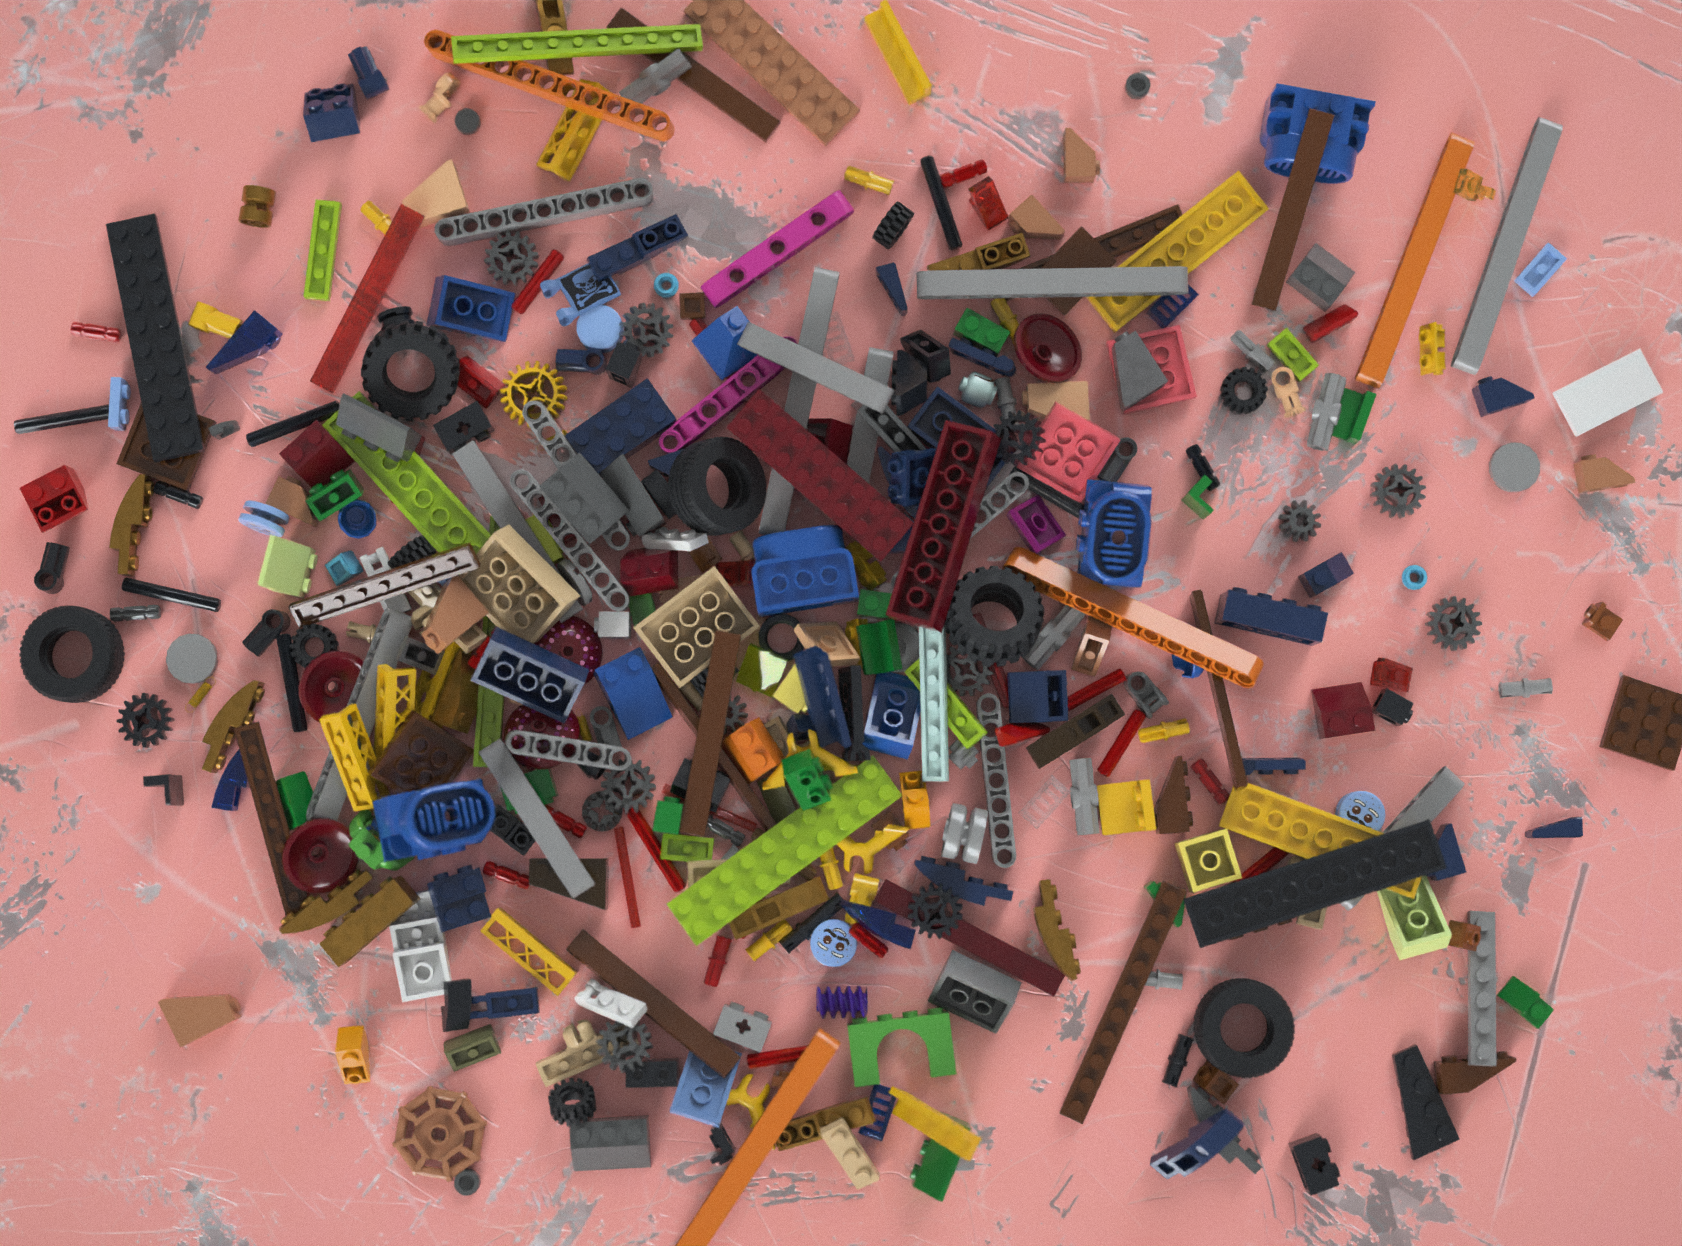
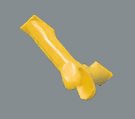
M808 729L810 743L806 747H800L796 744L793 732L788 735L789 753L785 758L810 749L814 758H820L824 771H833L835 777L858 773L857 765H853L819 747L815 731ZM782 762L768 779L762 783L763 790L785 786L786 779L783 773Z
M888 824L884 830H876L875 836L866 843L855 842L848 835L837 843L844 852V869L851 873L853 857L858 855L864 860V874L871 873L874 855L905 834L910 827Z
M747 1074L736 1089H731L726 1106L741 1104L747 1108L752 1120L750 1127L753 1129L764 1112L763 1103L770 1093V1086L766 1083L758 1096H750L746 1088L753 1074ZM776 1144L772 1147L773 1150L776 1149Z

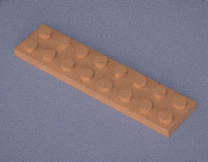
M693 0L684 9L686 16L695 24H700L701 30L825 147L860 112V109L744 0Z

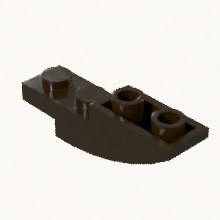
M1110 694L1026 747V750L1038 769L1108 727L1123 717L1125 713L1113 694Z

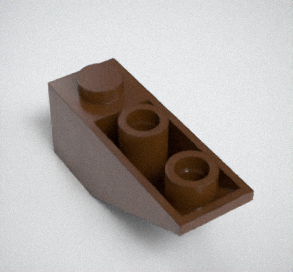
M1182 756L1174 758L1154 807L1156 834L1190 832L1189 826H1193L1192 812L1188 811L1187 801L1191 800L1190 788L1185 786L1184 776H1188L1187 761H1183Z
M1497 1051L1496 1066L1492 1067L1468 1065V1054L1466 1055L1467 1059H1457L1455 1055L1441 1056V1061H1434L1436 1088L1442 1095L1469 1093L1517 1061L1516 1057L1508 1055L1507 1051Z

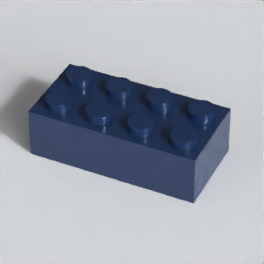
M647 378L565 436L577 454L580 452L599 474L620 455L624 454L625 458L628 459L660 437L677 419Z
M938 386L907 426L916 438L930 449H937L946 420L993 431L994 433L997 432L996 429ZM995 457L985 490L988 489L1006 465L1002 461V457Z
M1233 587L1232 590L1229 589L1220 595L1214 624L1309 646L1322 643L1328 612L1321 611L1322 607L1307 604L1306 607L1297 606V601L1284 598L1282 601L1272 600V595L1264 593L1249 595L1247 594L1248 590Z
M496 627L471 681L565 723L586 681L589 669Z

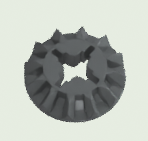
M602 791L595 792L587 797L582 806V817L587 826L593 830L603 832L609 831L618 825L622 818L623 810L621 807L618 812L615 811V803L608 806L607 800L609 796L602 797ZM605 800V809L613 814L604 815L599 822V814L592 810V808H600Z

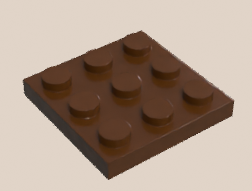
M141 403L116 464L189 491L204 452L154 462ZM198 415L206 450L211 437L208 428L216 425V421Z
M1625 675L1621 676L1599 747L1670 771H1675L1682 748V694Z
M412 710L368 773L400 794L450 784L471 757L474 749L418 712Z

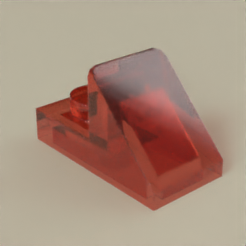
M988 176L968 188L971 198L968 199L969 203L988 231L1009 218L991 177Z
M752 560L718 562L715 564L716 569L731 588L753 589L752 568L754 562Z
M1378 658L1373 663L1370 684L1408 693L1413 668L1387 658Z

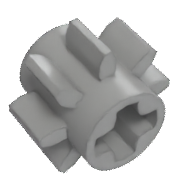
M957 739L949 747L952 751L949 759L959 769H962L965 765L970 769L978 761L975 755L979 751L974 746L966 749Z

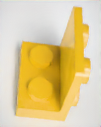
M1150 779L1097 785L1098 806L1103 835L1156 830Z

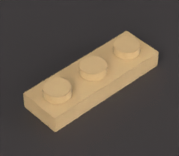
M843 1118L820 1128V1135L857 1190L880 1180V1173Z

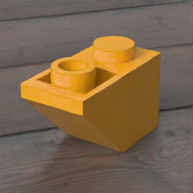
M922 771L899 773L905 826H909L910 829L930 827L929 801L926 782H922Z
M364 1025L338 1027L335 1053L344 1084L370 1082L369 1047Z

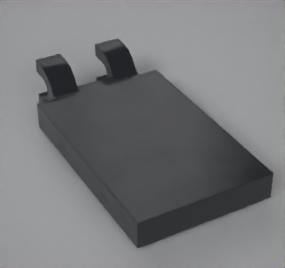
M861 665L838 669L839 697L852 745L844 748L842 759L847 762L871 760L868 748L862 743L864 742Z

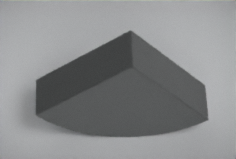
M230 420L213 425L208 429L213 437L220 440L239 431L241 428L236 420Z

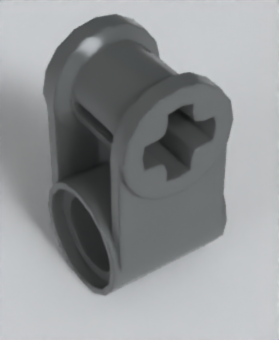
M1139 671L1127 674L1124 687L1148 719H1151L1153 717L1152 714L1160 707L1169 704L1166 696L1145 673ZM1134 676H1138L1142 680V687L1139 690H1135L1131 686V679Z

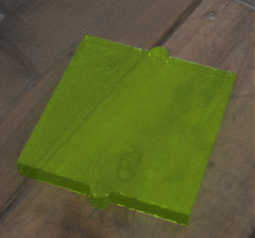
M750 643L736 682L751 688L753 692L758 691L773 698L788 659L772 653L771 649L765 650Z

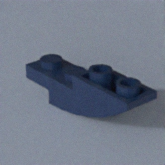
M675 214L633 233L631 238L587 257V262L599 282L618 273L620 275L656 257L687 238L688 234L679 217Z
M921 856V860L915 859L914 865L937 886L943 883V890L945 891L952 887L951 894H959L961 899L982 906L985 905L986 896L1012 901L1013 891L1008 890L1007 884L994 882L992 887L983 885L984 879L970 876L968 881H965L966 870L960 869L961 864L946 861L945 866L935 864V858Z
M1225 1108L1190 1128L1188 1137L1152 1156L1149 1165L1167 1180L1179 1173L1186 1177L1206 1164L1225 1148L1243 1129L1244 1122Z

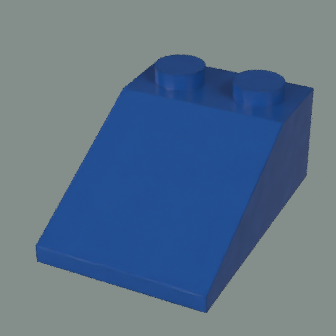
M447 275L438 276L435 278L426 326L430 327L432 325L438 329L506 342L512 313L511 305L514 302L515 293Z
M641 647L594 670L593 675L627 740L673 718Z
M892 672L876 674L864 722V742L862 743L868 750L908 760L914 745L921 711L920 691L908 676Z

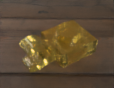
M1460 169L1453 193L1468 201H1477V198L1484 200V197L1494 200L1496 190L1481 185L1483 181L1482 176L1469 169Z

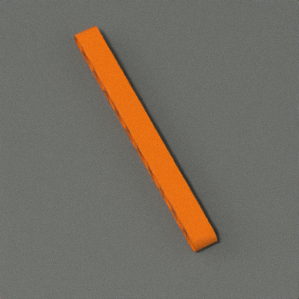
M431 30L424 37V45L432 56L440 61L659 141H667L674 135V125L669 116L663 111L523 60L484 62L482 64H478V62L454 64L451 36L454 35L440 30ZM442 41V44L438 48H434L436 43ZM509 66L505 72H500L502 67ZM531 74L529 79L522 80L524 75ZM548 82H553L550 88L544 89ZM576 90L573 96L566 97L569 91ZM593 98H599L596 104L589 105ZM621 106L619 112L611 113L614 107ZM637 115H644L642 120L638 122L634 121V118ZM660 123H667L664 129L656 130Z
M1452 132L1446 140L1357 370L1356 381L1377 389L1381 387L1472 153L1475 144L1473 140Z
M1013 548L1002 567V570L1007 567L1012 569V573L1016 575L1020 572L1026 576L1024 580L1027 583L1031 581L1036 586L1035 591L1245 688L1253 687L1264 666L1263 661L1252 653L1025 548Z
M818 1029L675 1246H707L837 1051L841 1044L840 1041L822 1029Z

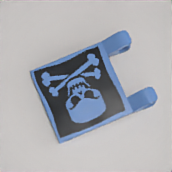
M585 264L557 279L545 280L540 284L545 298L553 297L561 289L571 307L561 308L556 312L559 323L564 327L569 325L576 317L621 296V292L612 277L610 276L598 282L589 264Z

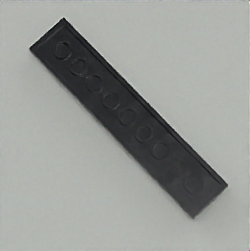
M153 213L107 223L106 229L153 461L160 462L205 452L158 218Z
M1428 819L1183 900L1199 947L1203 948L1447 869L1431 821Z

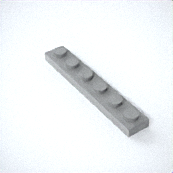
M1468 911L1467 923L1481 927V939L1477 945L1476 952L1468 950V1065L1494 1067L1496 1066L1495 912Z

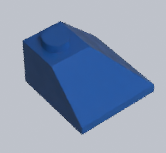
M738 306L718 317L692 340V343L721 381L744 367L757 356V354L737 345L747 323L750 322Z

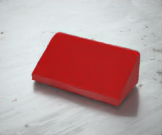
M1344 304L1305 325L1303 331L1310 343H1314L1354 321L1359 314L1355 309Z
M465 356L459 359L460 374L457 386L487 409L500 394V388H504L505 384L470 356Z
M1038 722L1011 723L995 728L999 746L1002 747L1051 731L1050 727Z

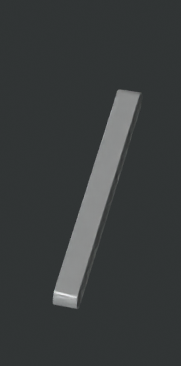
M1538 117L1533 126L1451 361V367L1476 375L1481 366L1563 130V125Z
M1188 267L932 270L916 273L917 299L924 300L1188 294Z
M815 267L798 345L822 356L840 272ZM792 371L784 410L807 430L817 383ZM773 468L770 474L758 534L762 535L785 531L794 487Z

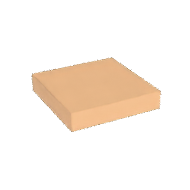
M837 621L798 623L793 630L805 650L816 645L829 655L832 667L856 665L860 659Z

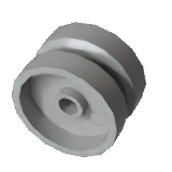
M952 803L943 831L941 857L955 859L958 856L960 845H963V861L977 864L983 843L988 810L974 808L971 811L969 821L966 822V805Z

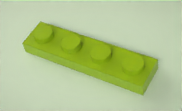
M315 199L303 296L305 299L330 301L342 208L341 202Z
M918 659L904 672L920 691V659ZM947 683L948 727L965 748L970 749L988 732Z

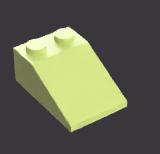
M270 535L257 585L277 593L304 599L305 593L308 594L311 589L312 580L309 579L311 569H315L318 561V555H315L316 550Z
M1426 875L1422 876L1414 899L1388 889L1377 891L1388 933L1399 960L1448 947L1452 934Z

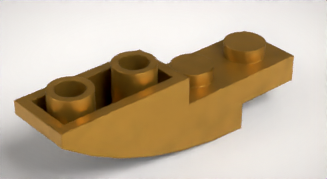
M535 0L541 32L568 30L562 0ZM572 58L546 59L548 70L561 75L574 74Z
M1019 233L976 247L973 251L927 265V270L1004 269L1029 258L1031 255L1023 233Z
M139 474L124 495L111 531L109 548L119 551L117 574L135 577V571L139 568V557L136 556L137 546L141 542V533L138 531V527H148V523L153 517L150 496L154 495V482L151 477L145 474Z
M253 680L234 694L215 716L202 742L211 745L202 770L218 773V770L223 769L227 760V756H225L228 746L231 747L236 738L234 728L253 723L255 718V712L253 711L256 703H260L264 696L265 689H263L265 683Z
M366 868L362 871L359 869L355 870L347 877L349 882L342 888L338 885L327 894L329 898L327 901L319 894L315 898L313 895H310L300 904L302 908L296 914L290 912L280 921L282 925L279 927V931L282 934H290L310 930L345 914L360 903L354 894L373 878Z
M819 876L752 905L730 921L729 926L735 940H738L829 900V897Z
M1050 879L1040 880L1039 889L1042 906L1033 908L1040 937L1047 952L1060 971L1070 981H1075L1078 979L1077 974H1081L1079 959H1074L1073 949L1077 948L1074 933L1070 934L1069 928L1059 930L1058 925H1062L1060 910H1055L1054 900L1058 899L1056 885H1051Z
M868 1096L850 1102H842L791 1119L776 1141L778 1151L823 1139L820 1135V1128L841 1118L845 1120L850 1129L874 1123L876 1119Z

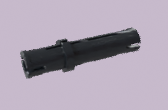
M836 892L833 897L801 924L798 922L795 925L796 928L780 940L779 943L790 954L805 939H811L810 935L820 923L829 920L847 903Z

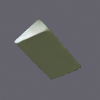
M766 777L757 781V784L771 816L778 824L796 811L786 785L768 790L762 789V783L768 779Z
M491 1024L443 1043L444 1053L454 1072L502 1053Z

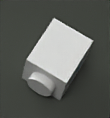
M599 611V617L594 618V632L598 633L599 638L631 639V613Z

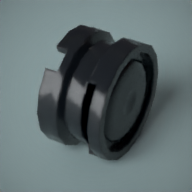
M408 306L388 309L377 315L378 322L382 324L381 331H384L388 325L393 323L399 325L401 321L408 320L409 323L415 324V321L411 318L413 315L412 309Z

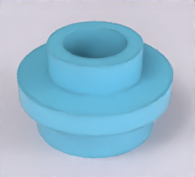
M662 273L656 277L654 289L660 297L670 298L678 291L679 283L673 274ZM669 282L671 287L668 290H664L662 284Z
M1411 565L1404 569L1401 579L1406 588L1418 590L1426 584L1427 573L1421 566ZM1411 573L1417 575L1418 580L1416 582L1410 580Z

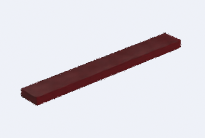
M885 879L874 902L912 922L914 918H908V912L912 911V909L908 908L909 902H915L912 899L913 893ZM918 907L919 915L923 920L924 912ZM936 907L934 910L931 909L930 917L936 912H940V907ZM963 919L956 920L959 923L958 929L951 927L952 933L950 936L942 932V938L1053 997L1065 977L1061 971ZM933 924L932 926H941L942 924Z

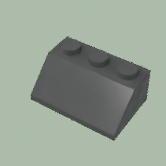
M343 393L336 425L343 429L341 433L353 440L357 436L364 439L363 445L374 451H377L378 448L387 451L385 456L398 463L400 459L408 462L422 435L409 426Z
M580 452L539 486L589 545L629 511Z
M624 454L617 457L599 473L607 485L629 509L625 515L630 522L626 523V526L633 537L638 534L642 540L643 535L650 532L653 533L656 529L666 525L663 516Z
M952 950L939 974L928 1002L943 1007V1009L997 1034L1015 1003L1022 982Z
M649 1115L588 1118V1122L584 1123L581 1120L578 1126L573 1122L570 1127V1149L574 1171L651 1167Z

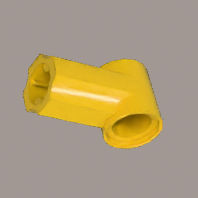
M197 301L188 325L202 332H212L236 341L241 333L243 321L221 313L210 305Z
M858 873L854 874L849 894L851 897L844 922L851 924L859 923L863 927L866 926L871 903L875 899L880 879Z

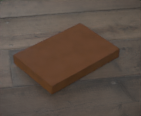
M1081 226L1040 269L1111 268L1117 261ZM1046 297L1064 316L1082 298Z

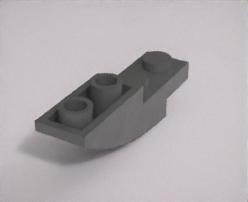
M1190 1085L1187 1088L1189 1102L1198 1124L1223 1110L1220 1105L1217 1104L1214 1107L1207 1101L1210 1096L1201 1087L1195 1089ZM1236 1135L1219 1154L1229 1164L1237 1157L1256 1175L1262 1168L1257 1162L1260 1157L1249 1147L1244 1150L1238 1144L1241 1139Z

